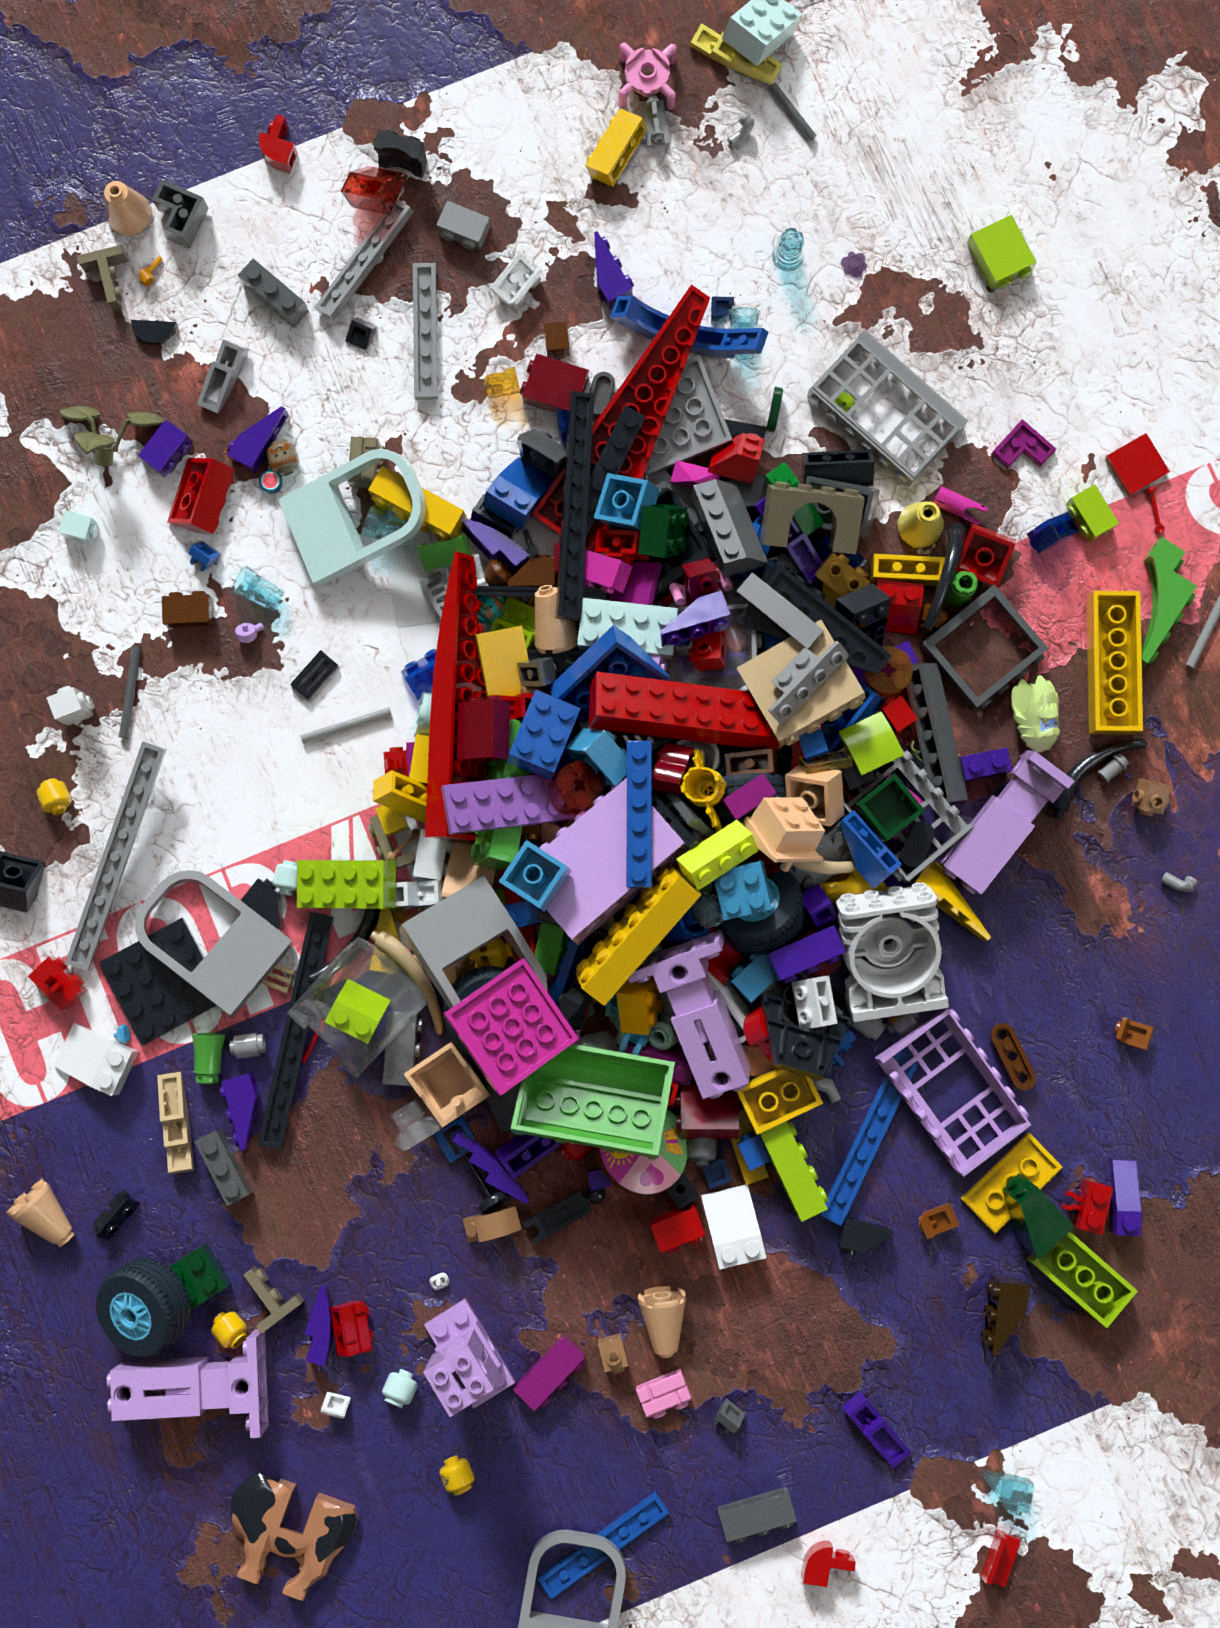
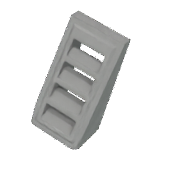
M438 571L419 582L441 620L442 611L440 608L443 607L444 601L437 604L436 600L445 596L447 582L441 572ZM437 579L440 580L441 583L430 589L428 588V584ZM444 587V591L435 596L432 595V592Z

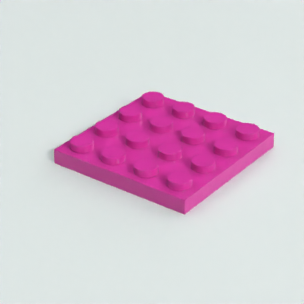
M525 958L510 966L443 1013L498 1096L503 1095L579 1039Z

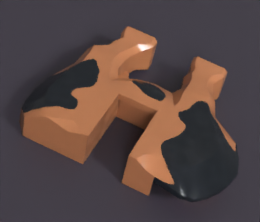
M257 1472L245 1479L231 1497L232 1528L235 1535L244 1540L246 1555L245 1563L240 1567L237 1577L258 1584L263 1576V1569L267 1565V1555L270 1551L281 1557L295 1558L300 1564V1572L287 1581L282 1593L304 1601L309 1587L317 1580L326 1576L335 1556L352 1536L359 1518L357 1508L353 1504L319 1492L315 1498L303 1534L282 1526L296 1484L284 1479L277 1481L266 1474Z

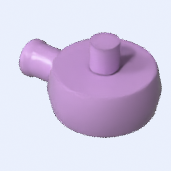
M243 623L235 629V636L239 642L249 643L256 639L257 632L263 630L264 627L262 623L257 625Z

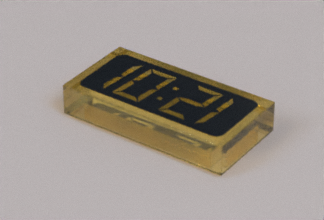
M845 750L829 752L810 760H806L805 757H799V766L806 774L853 766L852 757Z

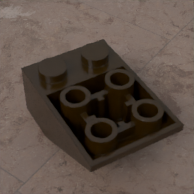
M991 1275V1281H987L986 1295H989L988 1305H985L983 1310V1319L986 1320L985 1329L981 1330L980 1342L983 1344V1348L992 1356H997L1027 1312L1030 1285L1019 1278Z

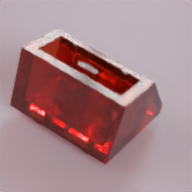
M366 166L349 172L340 192L353 208L390 215L408 175L403 172Z

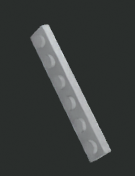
M396 199L392 200L314 307L320 314L335 321L414 213L410 206Z
M413 263L415 400L438 399L436 263Z

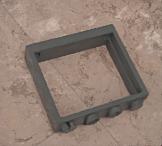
M995 585L990 587L919 646L932 663H938L941 674L972 710L978 706L981 710L992 702L990 696L995 692L999 695L1010 687L1008 682L1012 678L1019 680L1028 672L1025 668L1031 663L1036 666L1045 658L1043 653L1049 649ZM993 599L1035 651L981 696L977 697L935 645Z

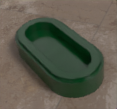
M774 387L766 431L774 433L776 430L784 390L782 387Z

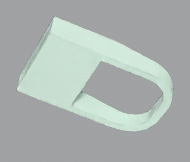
M386 449L368 451L278 499L313 584L325 585L408 541L419 531L426 514L425 496L413 467L402 455ZM390 460L399 467L412 498V513L408 522L401 529L363 548L340 492L339 485L380 461Z

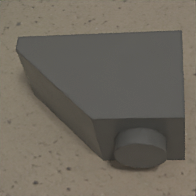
M553 657L517 663L521 686H546L556 681L557 668L553 662Z

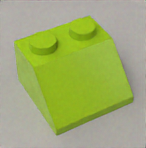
M347 979L325 1023L369 1044L391 1000Z

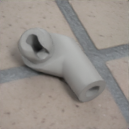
M1166 872L1161 883L1176 891L1191 893L1195 890L1194 887L1197 885V880L1187 876L1182 881Z

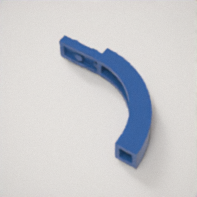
M633 295L617 296L610 318L626 328L651 340L654 339L669 315L650 307ZM700 325L690 353L734 359L735 354H761L769 332L764 328L721 329Z

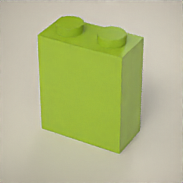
M1012 214L972 233L967 241L991 290L997 287L1003 289L1018 277L1020 279L1028 277L1032 274V270L1037 263Z

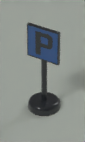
M461 1115L432 1135L450 1165L464 1157L488 1197L479 1204L478 1208L481 1214H485L501 1205L510 1196L501 1190L492 1194L477 1167L469 1162L468 1153L471 1151L452 1141L453 1135L458 1129L478 1142L465 1118Z

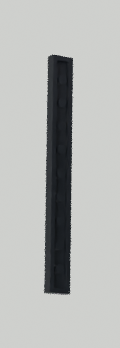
M572 390L569 395L556 619L579 622L582 613L595 394Z
M310 912L258 1146L283 1150L320 985V980L308 983L306 977L324 966L335 918L332 916Z

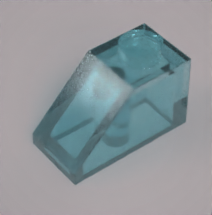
M981 1470L982 1477L1008 1513L1021 1516L1022 1512L1030 1514L1034 1483L1030 1478Z

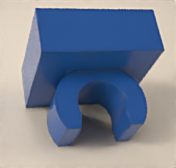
M203 541L192 545L188 552L192 556L190 559L191 565L196 564L198 561L202 563L201 572L217 562L221 553Z

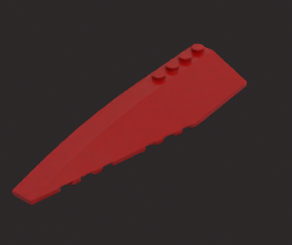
M692 284L594 423L592 429L590 475L624 407L627 406L645 415L646 419L618 475L638 479L643 478L711 298ZM565 467L532 513V518L559 537H561ZM595 520L586 538L585 550L592 551L596 544L598 529H607L608 527Z
M461 552L454 553L436 648L430 712L425 837L440 840L476 842L477 834L475 832L449 835L441 790L443 785L483 781L489 768L487 761L466 762L457 760L458 703L468 702V698H482V700H486L487 696L475 638L476 634L483 633V626L478 623L477 610H480V602L473 594L475 592L474 589L478 587L474 556Z

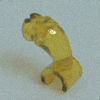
M425 906L418 907L414 915L405 912L403 907H398L392 913L396 921L403 924L418 915L419 910Z

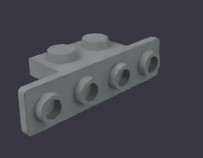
M835 641L820 657L805 647L771 681L783 693L768 710L780 725L784 724L849 657L843 646L838 641Z

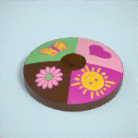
M668 1108L658 1159L651 1160L646 1156L619 1151L614 1153L607 1152L602 1148L595 1147L599 1165L606 1177L619 1189L637 1196L654 1195L671 1187L682 1175L688 1157L687 1139H681V1130H676V1116Z

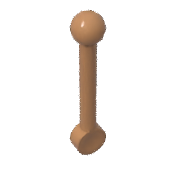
M413 829L411 836L397 849L387 854V859L395 860L396 855L413 839L420 837V830Z

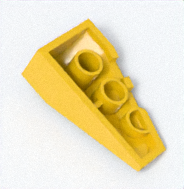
M933 861L914 876L910 882L911 886L915 883H925L926 886L931 887L937 897L936 906L981 940L989 941L991 936L949 876L943 872V866Z

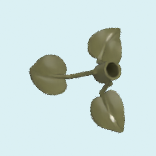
M73 406L60 409V415L66 419L74 421L87 420L90 422L92 432L76 433L75 441L87 455L95 450L94 463L104 467L113 465L114 452H118V446L127 425H162L165 421L160 416L149 412L128 413V419L124 420L115 441L109 435L97 434L93 418L100 417L98 410L88 406Z

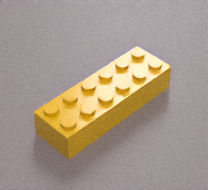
M1092 591L1087 596L1089 734L1135 735L1143 731L1140 591Z
M672 864L663 867L657 873L652 888H644L642 890L640 899L625 910L624 917L620 922H616L610 927L607 937L603 941L597 942L592 949L593 953L587 960L583 959L576 968L575 974L582 989L604 1006L701 896V893Z

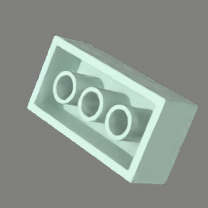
M583 598L577 642L578 650L587 651L614 625L632 637L646 653L661 654L663 659L672 660L674 645L662 647L660 631L677 617L678 608Z

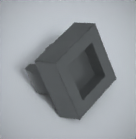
M726 1398L720 1405L713 1424L717 1425L720 1422L725 1426L724 1433L731 1431L734 1434L739 1429L745 1413Z

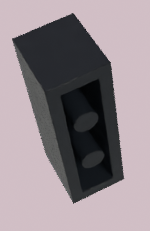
M872 449L802 453V482L805 484L807 476L862 486H873L875 460Z

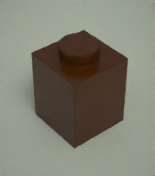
M567 321L545 323L544 332L547 357L560 360L570 356Z

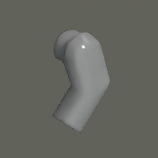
M745 114L739 119V123L742 125L741 129L727 138L732 148L749 137L755 125L754 119H751L749 114Z
M823 1077L821 1080L811 1078L816 1090L825 1092L830 1103L841 1099L834 1082L830 1078Z

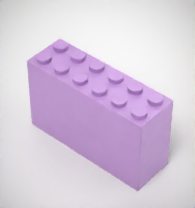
M627 778L621 780L616 786H612V791L606 796H599L592 803L593 807L587 812H580L574 818L575 822L570 827L560 829L555 835L556 839L550 844L547 842L539 847L571 870V873L546 910L577 945L583 942L644 889L626 887ZM652 806L653 882L656 879L657 873L663 867L674 864L677 861L676 859L685 854L688 849L684 841Z

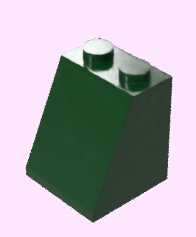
M1020 1173L1011 1177L1002 1189L1018 1242L1038 1260H1041L1074 1227L1046 1195Z

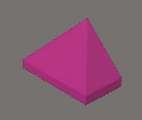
M676 460L670 483L693 489V485L714 479L719 480L720 475L709 473V468Z

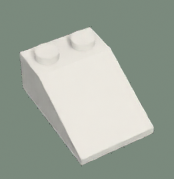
M73 1023L54 1067L94 1089L110 1096L120 1094L139 1051L82 1025Z
M744 1184L701 1195L719 1269L766 1258L748 1185Z

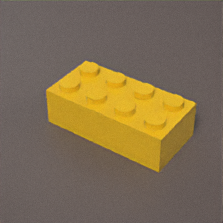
M381 466L368 489L372 497L371 499L375 502L374 505L384 512L390 510L395 513L394 516L397 519L407 523L412 513L413 504L406 482L399 474ZM422 488L426 501V514L419 531L425 534L429 531L436 535L435 539L438 541L460 536L462 521L467 519L464 510Z

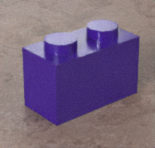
M165 419L138 454V457L165 478L176 469L177 462L181 456H185L190 451L193 441L187 434Z
M1007 747L959 758L964 782L1002 775L1012 771Z

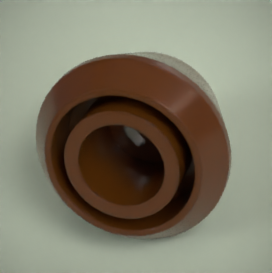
M491 559L485 570L486 577L484 579L489 586H508V581L514 574L501 559Z
M930 603L922 605L918 621L919 627L927 633L938 631L948 622L947 613L941 609L931 630L923 628L931 606Z

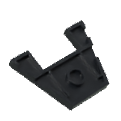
M764 993L761 997V1005L774 1067L821 1080L839 1044L843 1040L852 1022V1018L836 1014L837 1024L828 1025L827 1034L783 1022L782 1015L785 999Z

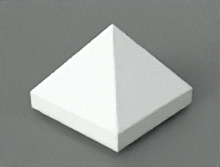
M327 1391L320 1413L344 1419L351 1397Z

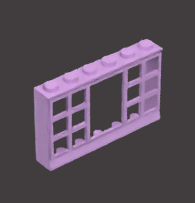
M943 1008L876 1056L875 1059L956 1173L964 1177L1030 1127L1031 1123L1027 1119L1029 1117L1027 1111L1021 1105L1018 1106L1013 1100L1015 1095L1008 1086L1004 1087L1000 1079L1002 1077L994 1067L991 1068L986 1062L988 1057L981 1048L977 1049L972 1042L974 1040L972 1034L966 1028L963 1029L961 1027L958 1014L953 1009ZM943 1020L949 1030L935 1039L929 1029ZM925 1033L931 1044L918 1053L911 1042ZM953 1034L962 1048L949 1058L939 1044ZM907 1046L914 1057L902 1066H899L893 1056ZM933 1048H936L944 1062L930 1071L921 1057ZM966 1052L989 1084V1087L940 1123L916 1089ZM917 1061L927 1075L913 1085L904 1073V1070ZM994 1091L1002 1105L991 1114H988L980 1100ZM976 1104L985 1118L971 1128L962 1114ZM1006 1109L1016 1123L1002 1133L993 1121V1118ZM958 1118L967 1132L953 1141L944 1128ZM989 1123L998 1136L984 1146L975 1132ZM971 1136L980 1150L966 1160L957 1146Z

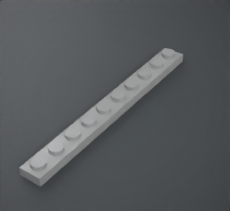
M146 741L141 743L65 964L85 971H89L162 765L166 748Z

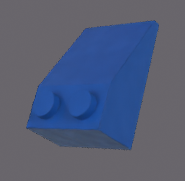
M518 456L495 478L486 490L482 506L522 530L556 479Z

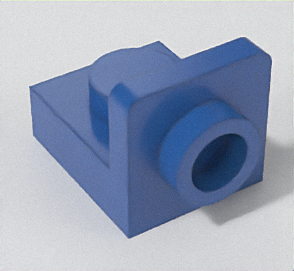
M849 1030L846 1031L843 1040L836 1050L831 1061L833 1065L836 1063L840 1067L845 1065L837 1052L841 1051L844 1053L853 1046L852 1041L856 1038Z

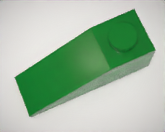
M785 462L769 472L763 482L766 487L768 485H775L777 481L789 483V487L798 488V484H800ZM812 503L803 505L793 515L794 521L806 536H809L824 525L823 520Z

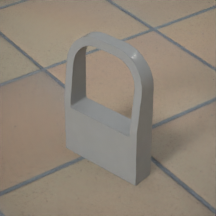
M192 870L180 871L165 878L142 904L135 921L136 934L142 946L232 1019L294 945L291 939L204 873ZM185 882L203 885L241 914L193 972H189L153 944L148 937L146 929L148 917L153 909L173 887Z
M485 876L480 877L404 922L399 929L449 1009L459 1003L460 999L443 971L502 935H505L520 960L525 958L547 991V980L541 965Z
M557 1530L541 1538L533 1548L530 1556L518 1628H618L626 1580L625 1561L618 1547L609 1539L600 1535L573 1530ZM570 1543L600 1549L612 1559L616 1568V1579L607 1624L531 1611L538 1564L547 1549L556 1544Z

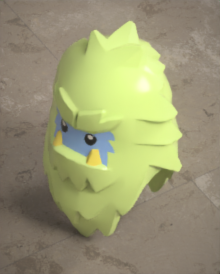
M1041 675L1037 676L1036 684L1030 683L1028 685L1025 680L1021 679L1018 685L1013 688L1011 697L1013 717L1018 724L1017 729L1020 731V737L1025 741L1027 747L1037 753L1050 750L1060 734L1058 694L1050 681H1046Z

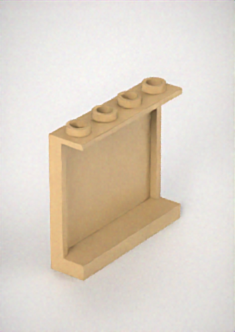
M822 620L817 621L816 624L824 632L809 649L818 657L834 643ZM792 636L737 667L740 676L781 746L794 744L799 740L800 735L806 732L808 734L815 732L821 727V723L827 720L829 722L836 720L842 715L841 712L848 708L852 710L859 707L866 698L865 692L845 660L784 724L780 725L768 710L783 693L771 681L805 648Z

